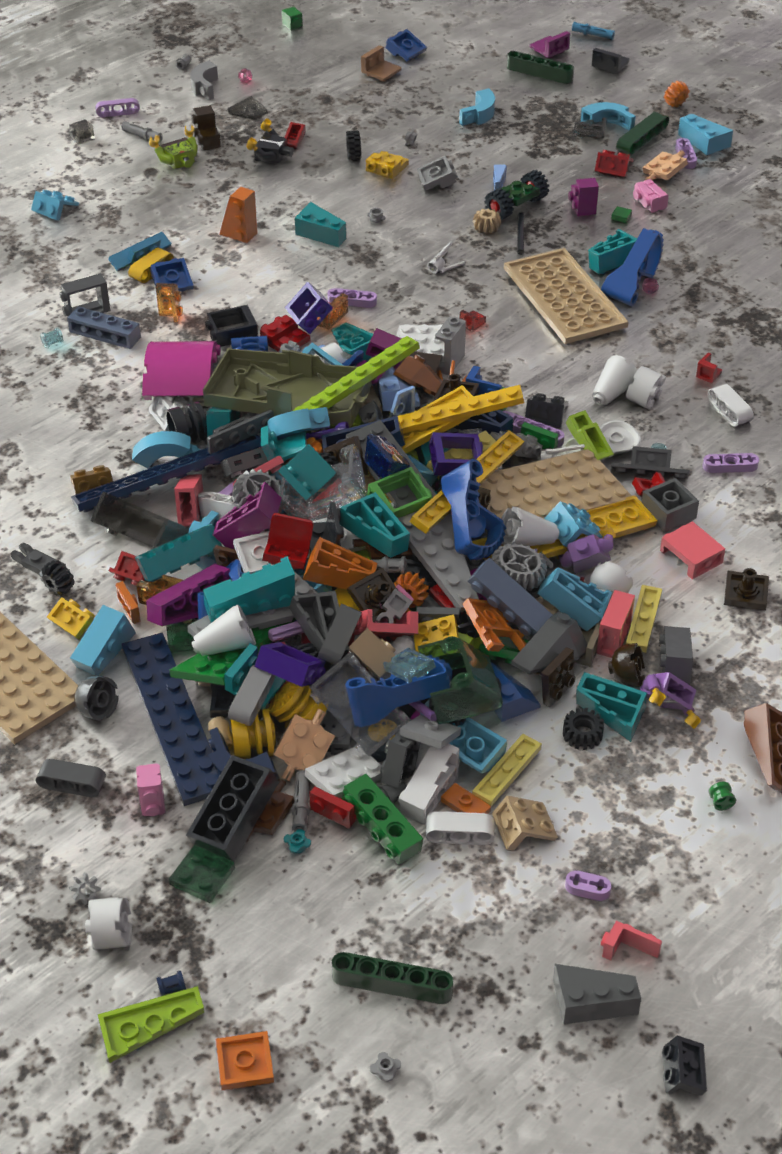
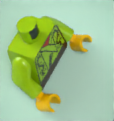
M191 125V131H188L185 126L184 134L189 137L188 139L185 137L162 145H158L160 138L157 135L154 137L155 141L151 137L149 140V145L155 147L154 151L160 162L168 164L174 169L184 166L190 168L195 162L194 157L197 156L198 151L196 139L193 137V125Z

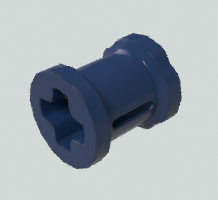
M181 970L169 977L156 978L161 996L186 990Z

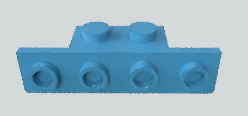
M160 232L109 256L108 260L119 271L132 265L155 248L165 249L171 246L172 243L163 232Z

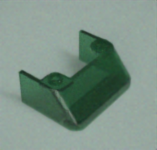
M454 636L418 646L420 655L425 654L426 657L432 655L433 658L439 657L440 660H445V663H449L452 670L464 667L467 670V673H459L452 679V688L430 693L439 725L494 711L503 705L498 682L487 654Z

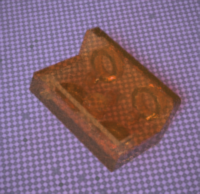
M157 283L156 295L159 316H173L174 322H178L179 317L183 314V306H180L181 291H178V284Z

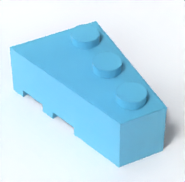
M689 114L680 118L678 135L688 139L693 146L705 155H709L731 147L733 130L694 114Z

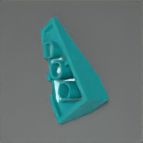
M346 322L331 329L342 351L353 355L356 351L362 350L364 352L363 359L369 361V359L373 358L366 355L373 333Z

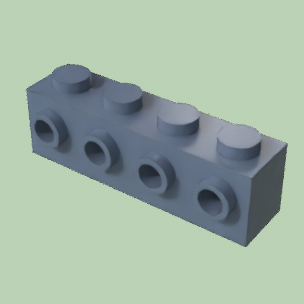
M79 306L67 317L69 332L131 349L141 338L140 324Z
M490 558L484 561L467 581L475 592L481 593L492 607L498 608L503 613L505 619L518 626L520 632L525 636L532 638L545 622L553 616L552 613Z

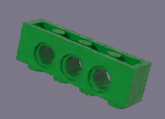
M367 773L344 786L342 800L354 805V814L358 822L363 826L365 825L370 831L372 838L383 846L390 859H394L400 865L421 852L423 837Z

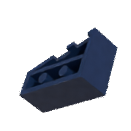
M495 410L472 416L453 428L460 429L465 434H479L485 430L489 434L491 432H507L508 430L513 433V417L501 410Z

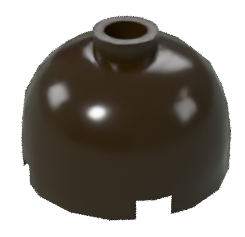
M638 643L619 647L614 652L612 661L608 663L609 673L614 674V678L619 684L628 687L643 685L645 675L641 676L642 669H645V663L641 647H637Z

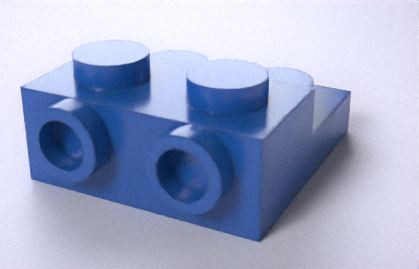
M405 29L402 32H398L397 35L389 37L385 48L395 57L400 55L408 62L425 52L427 46L408 29Z
M175 258L151 265V275L160 296L188 291L194 288L184 258Z

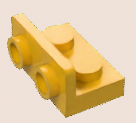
M61 597L47 618L79 640L94 620L95 615L86 608L84 611L80 610L81 606L74 600L70 599L68 602Z

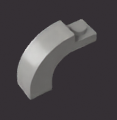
M208 60L194 67L190 77L194 95L198 96L201 94L208 100L214 99L213 85L210 82L218 80L217 66Z

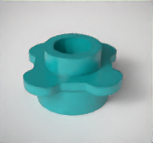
M302 829L296 830L291 835L287 834L284 836V842L288 844V848L292 853H302L311 846V840L305 836V831Z

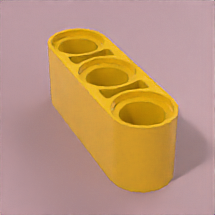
M157 247L133 263L128 270V275L141 283H147L152 279L151 265L157 262L170 261L174 259L172 253Z

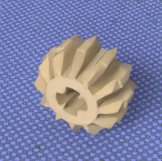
M488 208L487 210H478L474 214L473 223L475 230H478L479 233L492 234V232H497L498 228H500L501 219L499 212L489 210Z

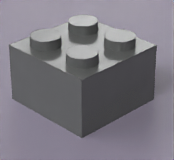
M676 478L643 491L642 504L658 520L657 525L664 532L697 518L699 500Z

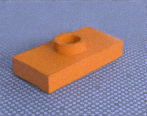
M123 581L116 583L117 598L133 624L141 622L135 595L130 594Z
M454 783L440 796V802L456 812L488 814L491 811V805L457 783Z

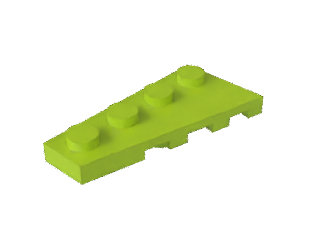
M198 986L97 1014L109 1064L205 1013Z

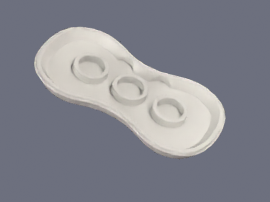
M609 421L600 427L614 455L631 452L633 446L638 447L641 443V436L638 431L624 421ZM571 438L562 447L579 445L575 438ZM583 448L562 453L563 455L582 451Z

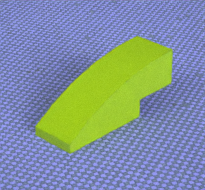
M586 410L568 417L565 424L579 445H585L583 450L589 449L592 451L597 460H603L614 455L597 422L592 423Z

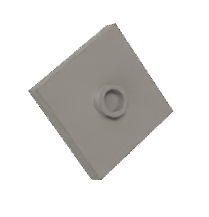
M419 715L400 727L399 735L441 749L460 736L461 728L439 720L431 721L424 715Z

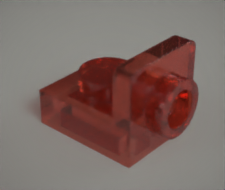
M464 310L460 311L459 319L466 320V329L472 332L486 323V316L474 310L469 313Z

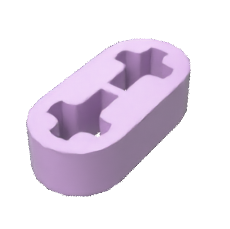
M571 871L566 876L565 888L572 895L603 901L610 896L611 883L603 876L582 871ZM575 881H579L578 885H574L573 883ZM598 886L603 887L602 891L597 890Z

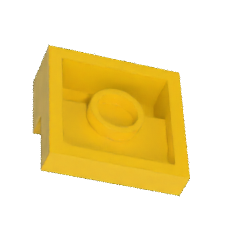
M386 151L373 153L366 159V171L390 179H394L409 165V159L390 154Z

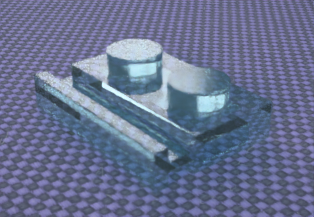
M407 648L392 657L391 662L383 663L385 671L408 683L412 682L413 677H423L436 667L432 658L411 648Z

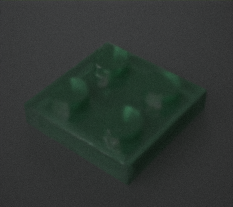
M193 845L168 879L169 885L211 903L234 871L235 862Z

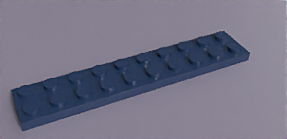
M256 434L213 454L208 452V447L73 495L71 496L72 502L79 512L92 511L97 505L102 504V506L111 504L114 499L119 497L121 499L128 498L133 492L147 491L150 489V486L155 484L164 485L169 482V479L175 477L176 479L187 476L188 472H199L210 464L219 465L224 459L257 449L261 446V437Z
M163 632L122 643V650L183 806L206 800L221 772L208 755L212 753V750L183 680L172 678L169 670L175 667L176 663Z

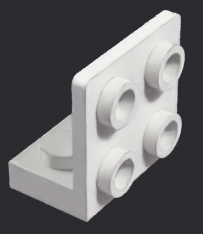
M155 396L148 411L164 431H169L166 410L180 407L185 414V405L190 404L192 406L193 403L188 396Z

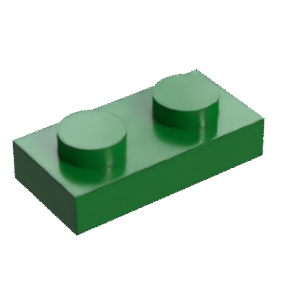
M526 422L521 425V434L526 436L529 434L537 438V442L543 445L542 449L557 448V433Z

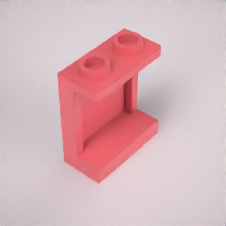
M693 521L682 525L671 533L665 534L661 540L660 551L665 553L670 550L687 564V575L692 580L723 563L725 548Z
M372 609L361 611V616L354 629V635H361L366 628L375 636L381 637L418 634V612L409 611L404 613L399 620L396 618V624L374 623L372 621Z

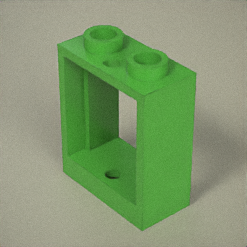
M412 467L368 484L367 496L376 492L397 518L419 511L433 498L430 489L424 486L420 475L415 473ZM408 485L418 500L394 509L385 494Z

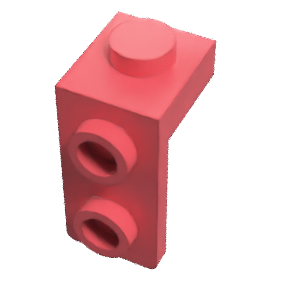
M619 921L615 922L610 933L605 932L601 940V946H603L602 957L608 960H612L621 942L658 958L662 946V941L654 935L646 934L629 924H623Z

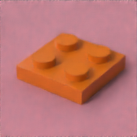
M267 1031L216 1039L222 1091L274 1083Z

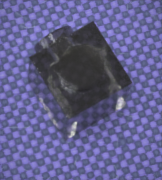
M86 119L69 125V136L78 145L95 139L93 125Z

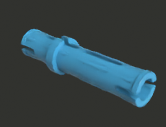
M573 22L572 31L580 32L584 35L589 34L611 40L615 36L614 30L590 26L587 23Z

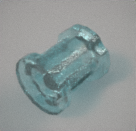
M58 327L54 328L51 332L40 333V338L45 348H49L51 344L64 341Z

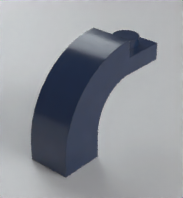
M216 727L209 730L211 739L208 741L213 752L208 755L213 764L222 773L231 754L223 734ZM267 752L251 759H245L271 769L276 778H279L272 758Z

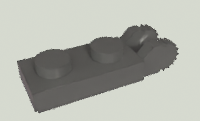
M26 543L19 545L21 552L13 550L10 553L13 560L37 574L40 573L41 569L52 560L57 561V559L33 549Z

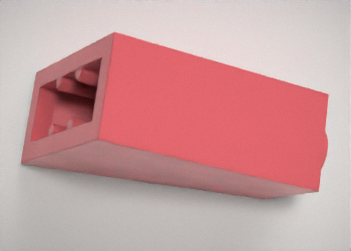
M191 474L180 478L174 488L178 527L191 526L194 520L199 522L200 519L198 495L203 492L202 474Z

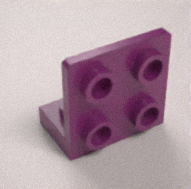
M565 31L553 37H545L529 44V47L545 57L551 58L569 49L570 32Z

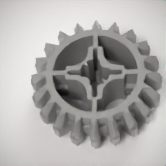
M252 469L249 472L245 471L237 478L233 485L232 496L234 497V503L238 504V508H240L247 502L246 497L250 494L255 496L261 491L260 486L266 482L282 497L278 513H281L287 501L285 486L281 485V480L275 479V475L270 476L268 471L263 473L261 469L257 472Z
M515 542L511 545L505 543L504 546H499L494 551L491 558L525 590L532 591L533 588H538L545 579L547 572L546 559L543 558V554L537 553V549H531L530 545L523 546L522 543L517 545Z

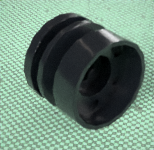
M194 402L192 406L186 404L185 414L180 407L166 410L169 431L192 436L196 443L200 442V438L203 441L207 440V417L199 402Z

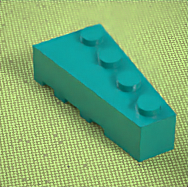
M288 556L281 558V562L271 566L269 563L262 566L263 569L250 574V572L241 574L242 576L235 581L228 579L203 589L204 606L210 622L212 623L236 605L241 607L245 615L290 606L292 597L295 596V573Z

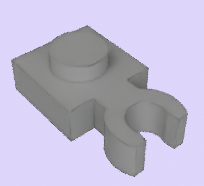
M394 589L382 606L386 612L379 614L376 622L378 623L382 618H386L388 623L393 624V617L399 620L413 601L397 589Z

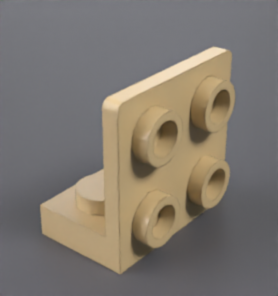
M506 796L492 813L506 850L514 851L526 836L555 841L558 838L554 825L542 802Z

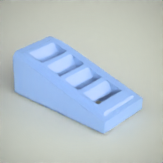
M506 165L494 166V190L502 188L507 170Z

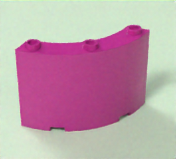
M150 341L147 345L144 359V367L147 370V373H143L142 396L144 400H152V396H204L203 388L213 373L214 363H217V356L221 355L220 345H217L216 341Z

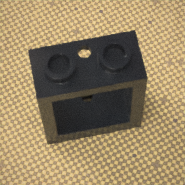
M248 305L207 313V321H205L206 330L210 331L211 340L216 341L220 347L231 345V338L258 336V324ZM239 323L244 324V326L230 328L221 331L217 330V328L235 325Z

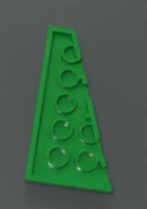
M293 618L292 622L260 630L259 627L251 628L256 641L255 646L258 647V654L262 645L272 642L268 635L270 629L293 623L296 618ZM246 648L202 656L199 653L171 668L169 672L172 678L225 685V673Z

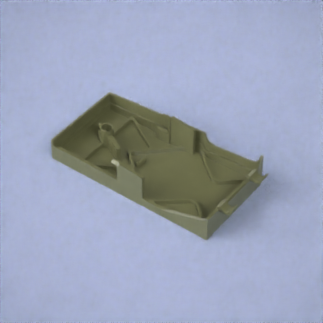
M228 348L203 388L204 406L257 414L272 410L274 416L293 411L296 407L307 402L311 397L316 396L328 386L333 385L357 367L325 364L320 359V356L293 350H282V353ZM372 380L327 409L330 424L338 425V423L347 421L349 427H352L362 404L368 397Z

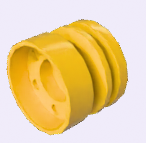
M287 682L272 698L268 710L272 716H276L275 718L278 722H285L284 726L287 729L294 714L305 720H313L317 709L326 712L328 703L318 693H311L309 685L301 687Z
M268 709L262 710L263 720H259L257 714L251 726L230 719L234 754L236 757L251 759V749L256 748L257 754L260 755L263 753L262 747H267V753L270 757L274 756L276 744L275 729Z

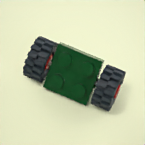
M532 170L523 175L520 179L521 181H513L512 184L506 187L498 188L485 196L484 204H487L485 208L499 212L500 219L503 220L513 214L514 208L512 206H519L527 201L536 202L546 197L550 190L548 189L550 186L547 184L548 179L545 180V175H542L541 171Z

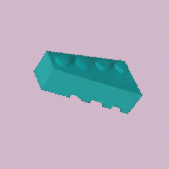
M208 524L136 556L135 559L144 579L148 582L157 581L163 578L162 575L169 572L172 574L181 570L183 565H192L199 562L200 557L204 555L208 557L214 555L213 549L215 545L222 546V544L213 536L215 529L213 524Z

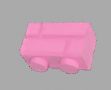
M651 179L635 184L633 191L634 199L638 200L644 208H647L651 213L667 208L668 194Z
M160 764L139 765L136 767L142 816L162 815L165 813V801Z

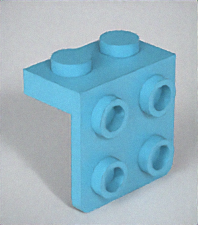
M43 189L42 192L35 191L31 210L54 220H60L63 205L79 206V202L74 201V197L62 196L63 193L59 191H53L52 193L49 190Z
M560 501L544 518L557 525L559 529L558 539L565 547L569 543L574 542L581 533L587 536L595 534L602 538L599 532L600 528L590 520V514L585 509L581 508L580 510L571 503L566 504Z

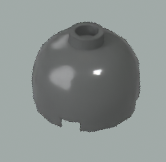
M105 676L86 678L78 685L75 692L77 709L83 716L93 720L101 721L105 716L109 718L115 711L119 696L116 695L115 689H118L116 683Z

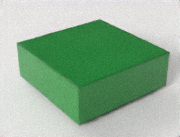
M617 206L611 215V219L627 223L632 215V210Z

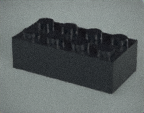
M231 755L186 834L196 848L235 862L279 783L272 770Z

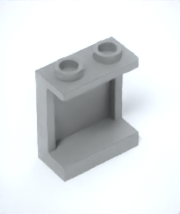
M449 316L435 334V339L444 341V362H441L439 367L441 373L450 375L452 361H455L456 368L465 356L466 320Z

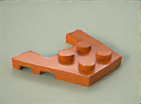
M472 598L465 600L463 606L488 651L499 652L504 647V644L498 638L500 636L509 637L520 651L527 643L522 638L525 635L520 630L512 629L507 624L509 621L505 619L503 613L498 608L492 607L486 600Z

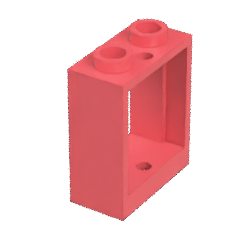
M614 590L600 623L596 654L612 658L614 652L623 646L632 623L635 595Z

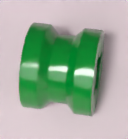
M718 782L709 788L708 792L713 799L715 809L723 811L730 809L736 804L735 795L731 793L730 783Z

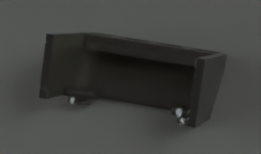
M104 491L90 520L106 527V532L112 535L123 534L153 549L189 532L188 527Z

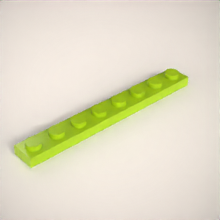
M408 336L400 339L397 343L386 348L383 352L371 358L362 366L357 367L333 385L328 386L316 396L311 397L310 400L296 407L293 411L323 407L329 409L420 349L419 342Z

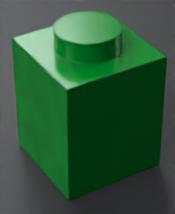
M294 6L282 10V23L290 30L302 27V13Z

